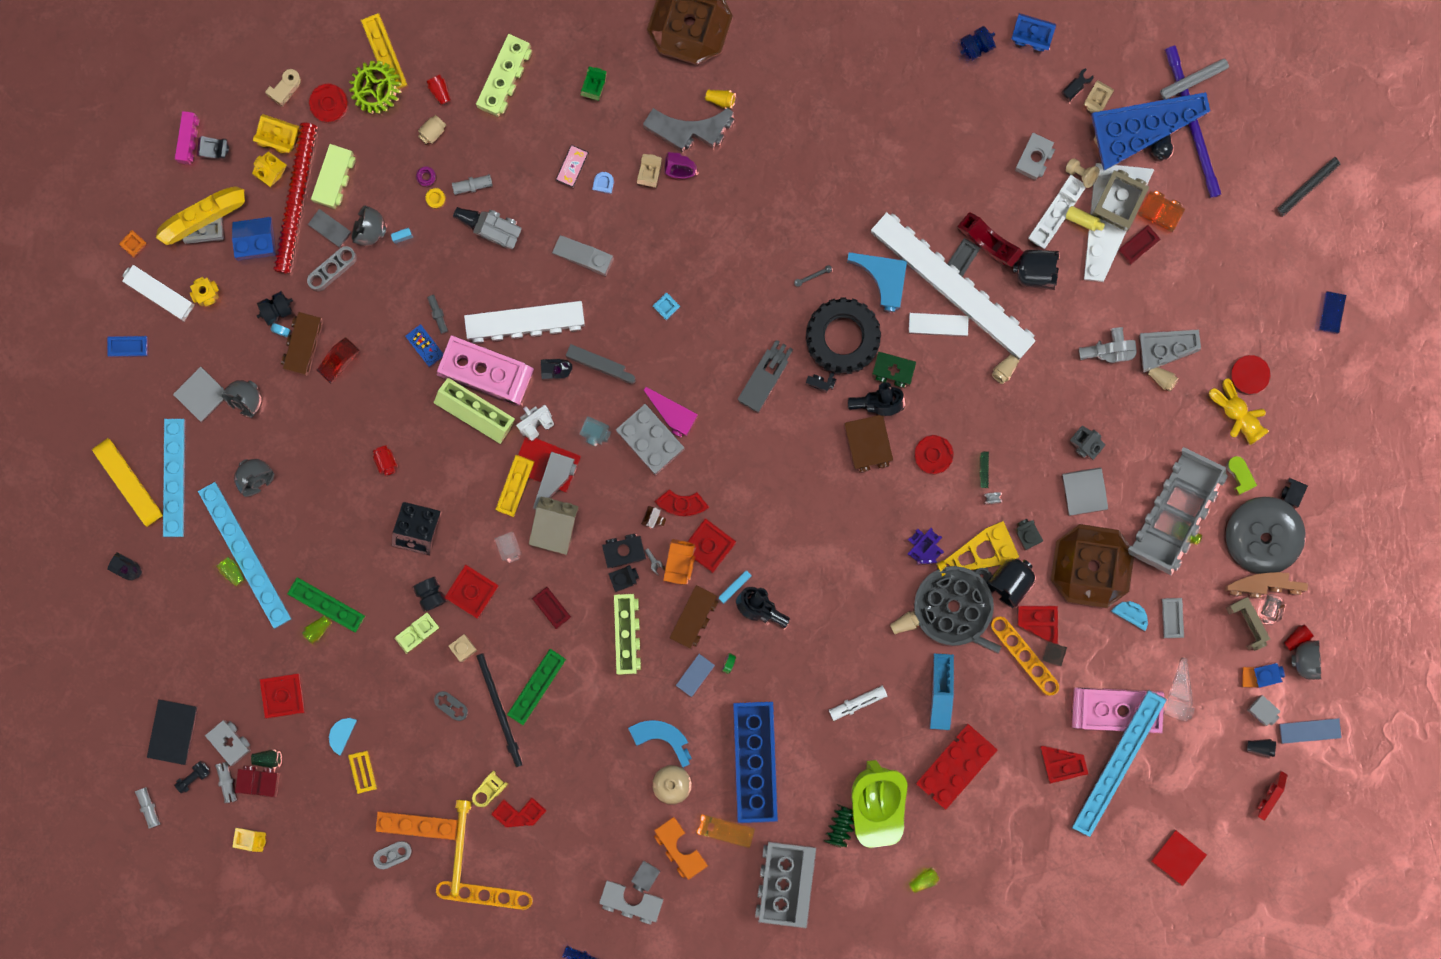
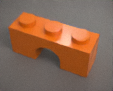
M675 817L654 830L656 832L654 838L660 846L662 844L665 845L668 850L665 854L671 862L676 861L679 866L677 871L682 878L687 877L689 880L708 867L698 850L691 854H682L678 851L677 840L685 834V831Z

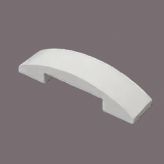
M1070 175L1028 239L1042 249L1047 247L1065 220L1068 209L1075 205L1086 187H1084L1083 182Z

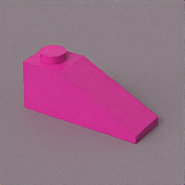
M645 387V394L669 428L672 429L671 433L680 438L682 435L687 437L698 414Z

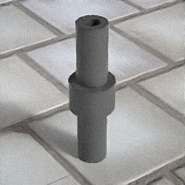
M435 295L428 296L427 299L432 309L431 315L433 320H436L440 333L448 332L443 319V310L439 308Z

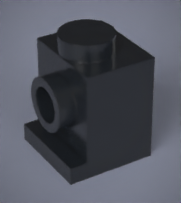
M1288 478L1286 483L1289 486L1283 488L1281 497L1296 509L1300 506L1308 485Z

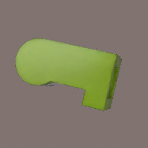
M1235 456L1228 460L1227 470L1233 474L1238 484V487L1234 488L1237 496L1257 486L1243 458Z

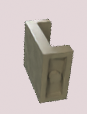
M540 497L535 512L529 545L567 555L579 507L549 497Z
M1248 597L1226 607L1228 614H1233L1240 610L1256 640L1247 645V649H1254L1256 651L1267 646L1266 641L1270 640V637Z

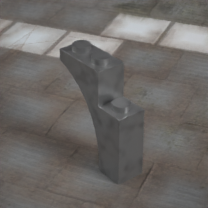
M653 108L643 123V128L683 152L685 148L689 149L693 144V136L712 148L716 144L720 145L725 136L722 133L726 128L730 129L735 119L733 118L734 112L728 108L716 116L699 121L674 119Z

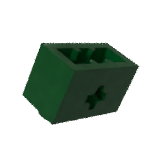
M878 352L872 376L878 382L883 383L888 380L895 382L894 386L905 388L911 384L916 361ZM893 366H895L896 370L899 371V373H895L894 376H892L891 371L888 370L892 369Z

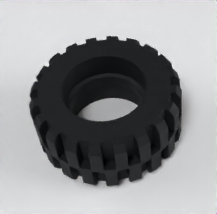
M840 297L837 300L835 298L831 299L829 302L820 305L811 315L808 322L806 345L809 354L817 365L822 366L828 372L832 371L835 374L846 373V375L852 374L855 371L858 372L866 365L868 366L878 352L881 340L879 321L876 319L874 312L867 308L866 304H861L856 299L852 298L850 300L846 299V297ZM839 318L853 320L862 332V340L859 347L849 354L833 352L825 341L827 326Z

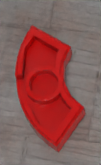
M669 489L654 501L661 509L676 516H693L710 508L698 492L690 496H680Z

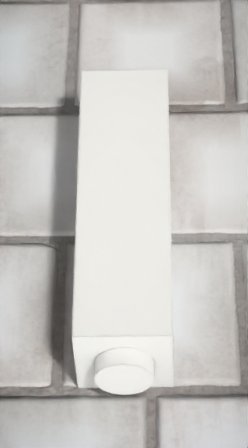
M134 265L131 268L128 267L123 274L124 279L122 281L183 321H185L195 306L192 302Z

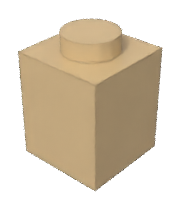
M465 634L448 646L460 662H464L478 651Z

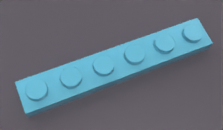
M164 419L163 537H184L185 419Z

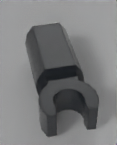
M1086 68L1080 71L1078 79L1074 78L1061 91L1069 101L1084 88V84L1092 82L1093 75L1089 79L1083 77V74L1087 71Z

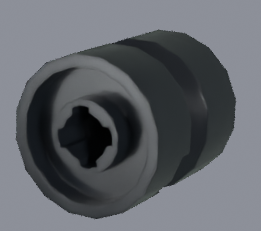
M436 577L426 579L412 587L416 597L421 598L419 604L423 612L432 610L447 602L443 592L438 591L440 586Z

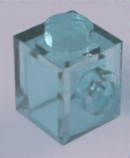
M587 416L580 431V436L586 438L585 442L597 446V443L602 445L603 441H608L611 431H609V425Z

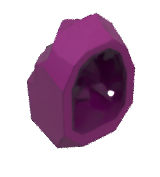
M673 152L666 154L664 166L666 175L683 179L690 178L696 174L697 166L687 156Z

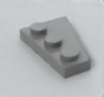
M1199 330L1140 333L1139 336L1143 373L1201 350Z

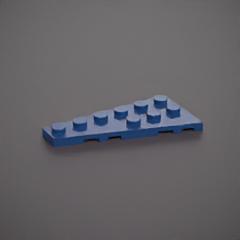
M1207 93L1092 113L1091 116L1103 171L1208 114L1210 107Z

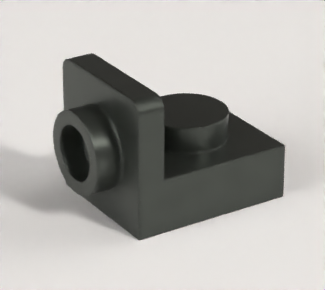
M1025 519L1017 523L1018 528L1015 529V532L1025 551L1043 542L1034 520L1029 521Z

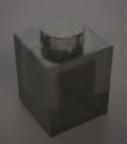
M1049 641L1046 642L1041 661L1061 667L1067 647Z

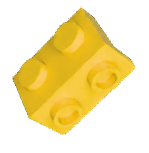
M262 114L257 132L253 136V141L262 147L270 146L276 148V151L280 153H289L295 146L300 126Z

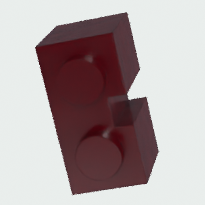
M244 766L243 769H238L235 793L277 797L280 773H275L273 768H263V771H255L254 766Z

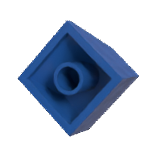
M272 217L232 222L234 258L237 261L276 256Z

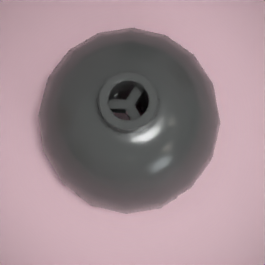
M365 205L362 206L358 213L360 217L353 226L351 240H353V243L369 246L376 243L379 237H384L386 227L383 226L384 219L377 210Z
M236 380L230 383L222 393V398L231 408L235 409L237 407L243 410L240 414L248 418H252L256 414L262 401L260 392L257 390L258 386L250 380L248 382Z
M246 459L239 463L234 475V483L241 495L243 494L244 497L253 496L261 491L258 488L264 483L268 486L274 479L275 474L266 462L260 459Z
M1319 640L1306 641L1300 644L1296 650V655H1292V667H1296L1298 674L1303 678L1311 680L1321 679Z

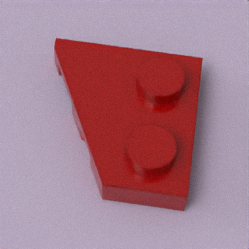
M1018 606V626L1053 644H1058V606Z
M1040 746L1049 784L1088 774L1084 755Z
M1282 771L1275 782L1270 785L1267 797L1265 799L1262 798L1257 807L1259 809L1258 817L1264 821L1285 790L1288 775Z

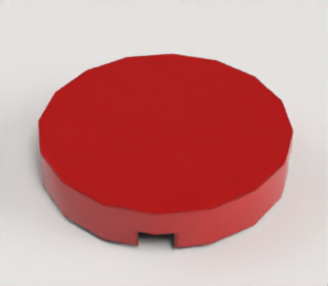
M330 83L322 84L313 90L309 98L310 111L321 122H336L347 112V96L336 85Z
M1247 355L1238 359L1231 370V381L1234 387L1248 395L1263 391L1271 377L1267 362L1255 355Z
M930 435L919 441L915 448L914 458L922 471L927 474H939L949 468L953 461L954 452L952 445L947 439L938 435Z

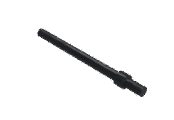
M484 653L479 654L476 657L508 744L506 746L508 753H511L515 767L522 766L523 763L518 752L520 750L518 743L513 738Z

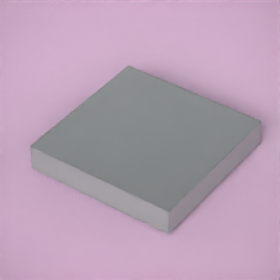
M200 367L173 395L200 422H203L224 400L222 398L224 389Z

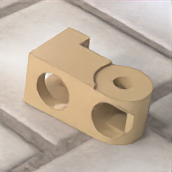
M294 69L286 70L275 89L269 86L265 91L266 95L283 107L301 83L298 72Z

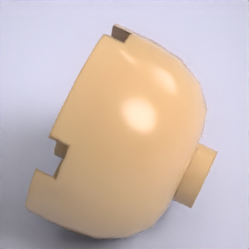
M668 765L661 768L655 774L652 788L655 796L661 802L675 805L683 802L689 796L692 782L689 774L683 768Z

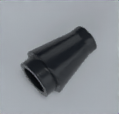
M457 207L453 218L473 230L476 223H478L480 211Z
M1272 739L1248 740L1247 752L1270 759V757H1275L1277 741H1272Z

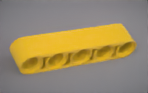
M109 438L92 449L97 459L146 527L163 516L158 506Z

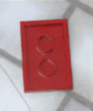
M525 437L518 454L535 461L529 478L540 483L542 482L551 452L574 459V464L577 467L581 456L537 438L531 441L527 437ZM570 475L569 480L559 489L560 491L567 493L573 476Z

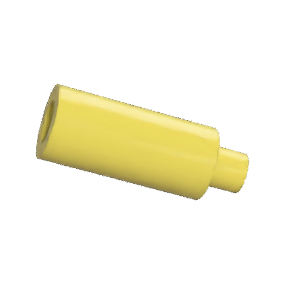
M1073 206L1067 211V220L1092 231L1096 229L1102 231L1105 224L1101 223L1100 218Z

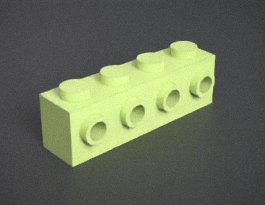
M508 34L476 103L477 108L499 117L500 113L504 114L508 105L506 100L515 91L516 85L514 83L516 78H520L524 71L522 65L525 60H529L532 54L530 43Z
M447 378L438 390L434 401L439 407L500 444L509 433L515 419L450 378Z
M634 594L614 595L617 675L637 674V670H641V660L637 658L636 650H640V638H636V630H639V618H635V610H639V600L635 599Z

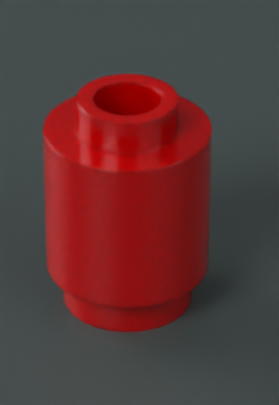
M387 445L372 451L374 462L380 474L388 476L396 472L395 469L398 465L391 449H388Z

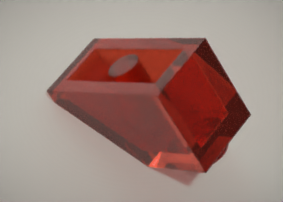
M345 337L331 348L317 368V371L329 383H332L353 361L360 350Z

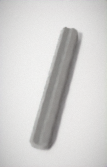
M1222 59L1162 89L1160 95L1166 100L1226 70L1229 64L1226 59Z

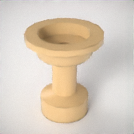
M1075 158L1071 159L1066 166L1067 173L1071 175L1077 173L1082 176L1083 185L1086 188L1091 187L1099 176V168L1097 166L1084 169L1080 166V161Z

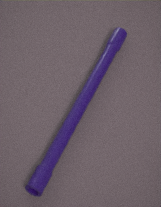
M1171 46L1166 48L1165 52L1169 65L1172 68L1175 81L1178 82L1185 77L1177 47ZM1188 89L1179 93L1180 97L1190 95ZM1197 119L1191 122L1189 126L1206 178L1210 198L1222 195L1218 180L1215 177Z

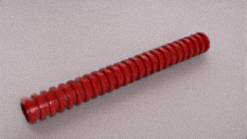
M307 122L300 123L299 141L296 143L298 147L295 149L297 153L294 154L296 159L293 160L295 165H292L294 170L291 171L289 195L286 197L288 201L285 202L287 207L284 208L286 213H283L285 218L282 219L284 224L281 225L283 229L280 231L279 248L276 250L278 252L275 256L277 260L274 261L276 266L273 267V270L280 273H290L291 271L289 269L292 266L290 261L293 260L291 255L294 254L292 250L295 249L296 231L299 229L297 227L300 223L298 219L301 218L299 213L302 212L300 207H303L301 202L304 201L302 196L305 195L306 177L309 175L307 171L310 170L308 168V165L311 164L309 159H312L310 154L313 153L311 148L314 147L313 141H315L314 136L316 135L315 130L317 126Z

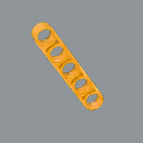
M1001 616L994 618L991 622V629L1040 690L1045 695H1055L1059 691L1058 681L1006 618ZM997 620L1004 621L1005 629L1003 631L995 629L994 623ZM1014 635L1017 637L1018 643L1016 646L1012 647L1007 644L1008 636ZM1023 650L1030 653L1031 657L1027 662H1023L1019 658V654ZM1034 666L1042 667V676L1035 677L1032 674ZM1048 681H1052L1056 685L1052 693L1045 690L1044 686Z
M442 881L436 887L437 896L446 900L521 910L528 909L533 903L531 894L525 891L460 883V889L467 887L470 890V896L462 898L459 894L458 896H453L451 892L447 896H443L440 893L439 889L443 884H447L452 889L451 881ZM481 890L489 891L490 898L487 901H482L479 898ZM502 892H506L510 896V900L506 904L501 903L498 899L499 894ZM521 895L528 896L529 904L527 906H521L518 903V898Z

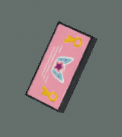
M571 145L555 181L574 189L589 152Z

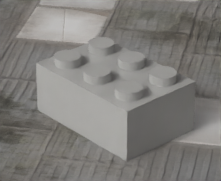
M646 404L616 429V432L655 476L685 450L684 446Z

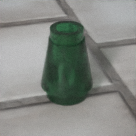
M275 749L252 753L251 755L252 765L273 769L281 766V752Z

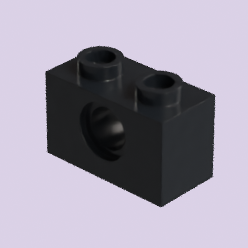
M636 533L626 535L625 540L617 541V538L606 540V544L602 545L608 569L646 560L641 536H636ZM622 545L629 547V553L626 556H621L618 553V549Z

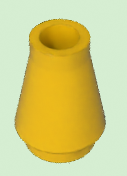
M708 89L705 100L724 109H732L736 95L731 93V90Z

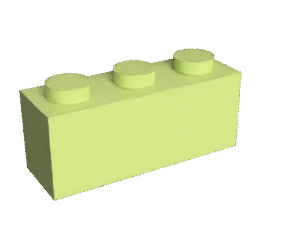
M332 144L329 145L311 198L314 203L336 209V206L341 204L343 186L346 187L349 181V176L347 175L349 168H353L356 160L351 150Z

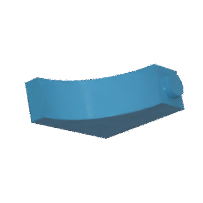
M849 252L847 263L861 267L876 282L880 293V307H883L884 311L887 312L899 310L907 261Z
M934 653L930 729L950 730L954 698V655Z

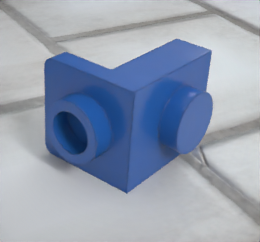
M1278 662L1254 668L1259 688L1283 682L1282 678L1285 677L1283 666H1279Z

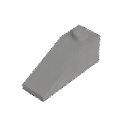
M561 235L552 254L605 277L614 260L613 256Z
M551 452L533 506L534 510L537 508L540 497L551 498L569 480L570 475L574 476L577 467L574 464V459Z

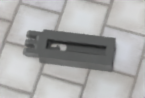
M778 340L774 342L770 350L767 349L737 399L738 402L757 413L760 412L788 365L789 361L787 360L793 351L792 348H789L786 354L783 353L787 346L785 344H782L779 350L776 349L780 342ZM770 361L769 367L771 369L774 368L776 363H779L773 374L765 371Z
M570 344L566 353L567 359L629 384L635 383V376L625 372L626 367L624 365Z

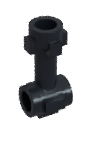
M199 761L192 767L193 772L184 780L179 778L174 786L181 794L183 792L186 793L189 790L188 786L198 777L203 780L210 774L209 767Z

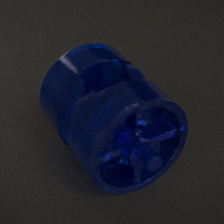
M982 26L974 31L973 36L970 34L960 39L963 49L960 51L961 55L965 53L971 61H974L981 56V52L987 53L995 49L996 45L993 37L996 36L995 33H990L985 26Z

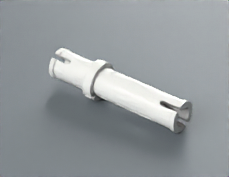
M883 685L850 701L848 699L845 700L843 704L829 709V713L833 721H836L848 714L852 715L854 711L888 696Z

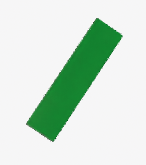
M296 577L287 593L289 596L355 633L366 617Z
M549 649L507 715L524 726L567 659Z

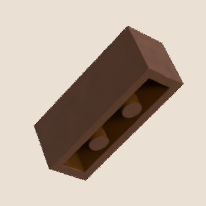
M298 312V315L293 317L291 327H294L293 333L288 336L286 346H289L287 354H283L281 365H283L285 371L308 376L323 323L322 318Z
M696 585L670 639L689 649L692 646L696 647L701 639V636L698 635L701 628L706 629L710 621L707 618L710 610L714 612L719 603L716 600L717 595Z

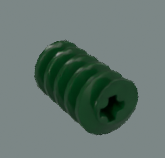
M837 804L841 810H834L838 817L831 818L835 825L828 826L832 830V832H826L830 839L823 840V842L839 848L848 847L844 840H850L851 837L847 832L854 831L849 826L854 825V819H852L853 809Z

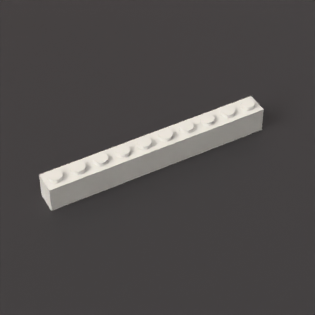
M886 212L872 228L871 233L899 258L907 261V264L1020 360L1035 343L1036 340L1033 339L1034 334L1028 329L1023 330L1018 326L1020 323L1013 316L1008 317L1004 314V308L998 303L993 304L988 300L990 297L981 290L979 292L975 289V284L966 277L964 279L959 275L960 271L954 265H947L944 262L945 258L938 252H932L929 249L930 245L925 240H918L914 236L916 233L910 227L906 226L904 228L899 223L901 220L893 213L889 215Z

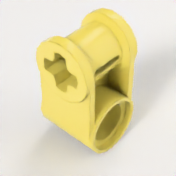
M492 771L474 792L472 800L476 806L486 807L508 785L507 782H503L495 775V771ZM485 793L487 801L484 804H479L476 801L477 794Z

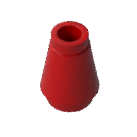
M441 75L426 81L428 84L427 88L440 105L451 100L445 79Z
M1305 624L1299 625L1284 643L1292 651L1298 648L1300 644L1311 641L1314 635Z

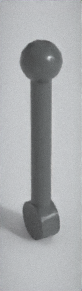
M827 265L825 269L801 280L796 279L794 284L796 287H800L802 283L826 272H832V267Z

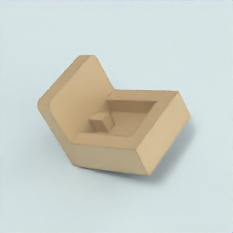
M1097 80L1084 105L1092 113L1103 111L1114 89Z
M647 154L642 155L637 184L651 187L657 186L661 169V157Z

